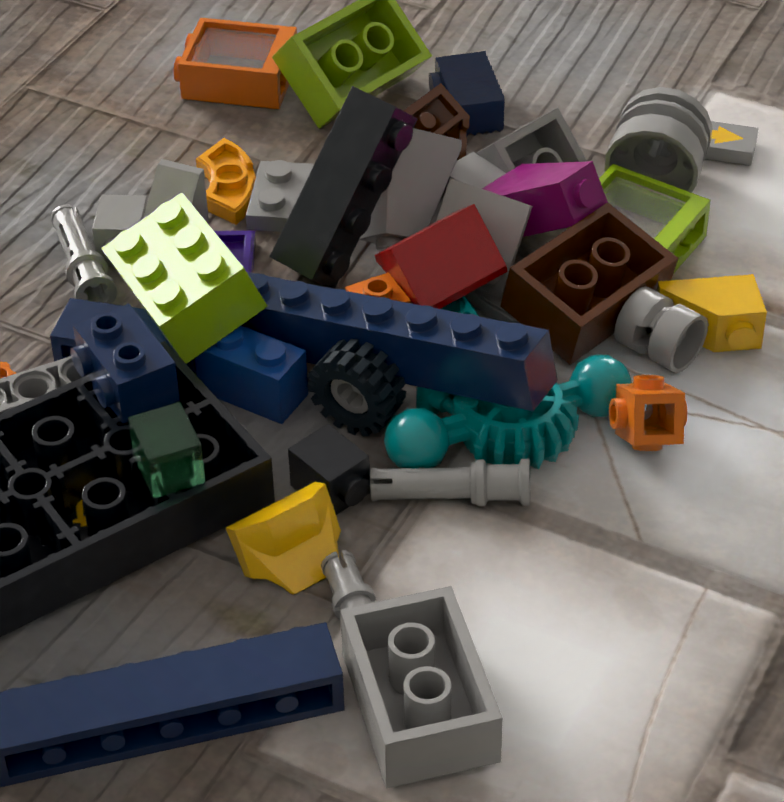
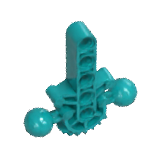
M465 296L441 308L442 310L479 316ZM591 355L576 365L568 382L561 384L556 382L534 411L416 386V408H407L394 416L387 427L384 444L388 458L399 468H434L441 464L449 445L463 441L466 448L474 455L475 460L485 459L486 463L519 464L521 459H529L530 466L539 470L544 460L556 462L560 452L569 450V446L573 438H575V431L578 430L579 415L577 414V408L591 417H609L610 401L616 398V384L632 383L626 366L609 355ZM439 411L443 413L447 411L452 416L441 419L436 414Z

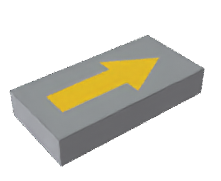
M711 121L713 125L712 138L705 159L751 166L759 128Z

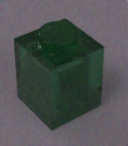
M180 402L128 417L133 455L153 498L205 483L201 442Z

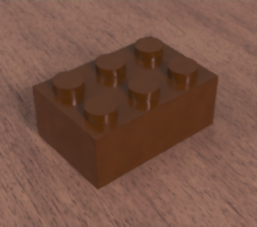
M607 202L510 267L500 306L523 325L549 330L552 350L571 365L614 334L615 324L622 307L637 289L647 286L657 291L658 281L671 280L679 258Z

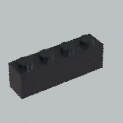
M352 86L270 254V258L313 281L336 288L339 279L345 275L349 268L350 257L360 237L367 231L370 225L371 214L381 194L390 185L392 171L402 151L411 142L413 128L418 119L396 106Z

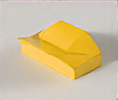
M315 481L226 527L244 576L252 579H267L281 586L292 595L326 578L321 568L322 561L326 556L336 551L339 558L337 541L341 529L325 483Z

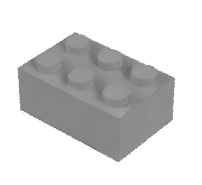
M452 586L340 609L342 655L386 789L501 762L503 718Z

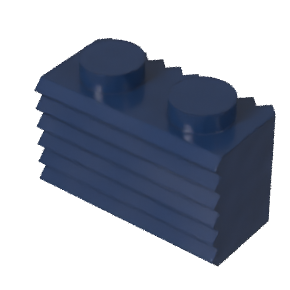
M486 51L436 57L435 72L429 73V89L431 91L442 83L467 112L470 119L466 137L470 133L475 136L478 132L484 134L486 131L492 133L495 130L501 132L504 129L505 99L502 89H500V84H498V79L496 80V75H494V70H492V65H490V60L486 56Z

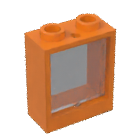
M200 18L193 33H188L186 37L185 50L182 56H177L174 63V79L180 82L181 99L280 109L289 83L272 59V56L292 36L297 34V27Z

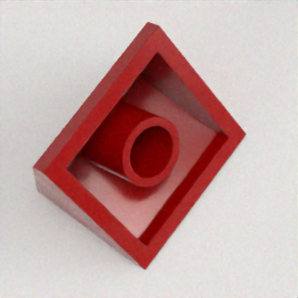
M475 204L459 209L375 254L376 262L386 273L389 272L409 297L412 304L427 305L437 309L447 306L508 272L507 265Z

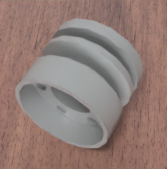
M657 87L641 91L630 98L621 113L620 121L616 126V133L612 137L605 155L604 170L606 171L612 164L692 193L697 186L703 161L706 158L712 138L713 125L708 111L696 98L678 89Z

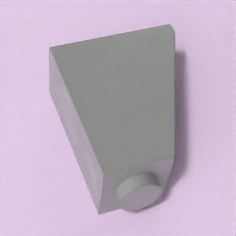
M413 128L411 142L402 151L392 171L390 185L381 194L371 214L370 225L359 240L376 243V249L383 251L429 226L461 151L462 140Z

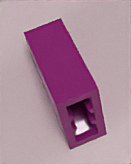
M593 161L521 164L482 188L533 206L523 237L571 227L608 202Z

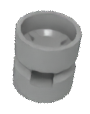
M644 286L637 289L625 302L618 315L614 335L617 342L642 355L648 353L650 360L672 372L679 373L693 362L701 350L708 331V321L703 315L682 304L674 305L672 299Z

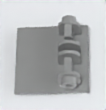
M450 178L436 221L459 209L475 204L507 265L508 271L477 289L503 297L509 269L514 264L533 206Z

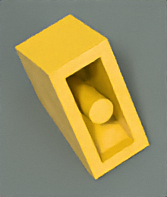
M754 274L658 281L657 292L672 299L674 305L682 304L707 318L708 331L702 347L712 352L762 349L767 311Z

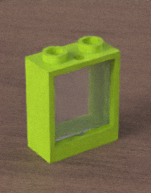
M612 164L599 178L608 203L679 258L674 273L707 236L710 199Z

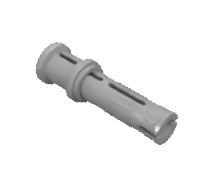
M70 204L58 206L51 214V222L57 231L59 241L68 259L65 273L69 283L75 287V299L112 304L117 297V287L114 280L107 275L108 266L104 257L99 252L93 250L78 209L76 207L72 209L73 207Z
M485 459L471 462V467L371 468L370 479L373 480V484H370L372 501L471 498L472 504H477V506H486L488 501L519 500L522 506H530L529 459H521L519 464L487 465Z

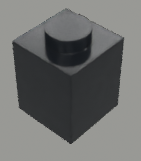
M326 424L288 448L290 486L298 491L315 481L325 483L336 515L350 506L357 505L366 495L370 494L369 455L329 424Z

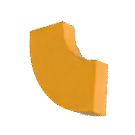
M223 138L196 158V167L204 169V176L210 183L209 188L206 190L208 212L237 225L246 216L256 176L253 163L246 152L232 141Z

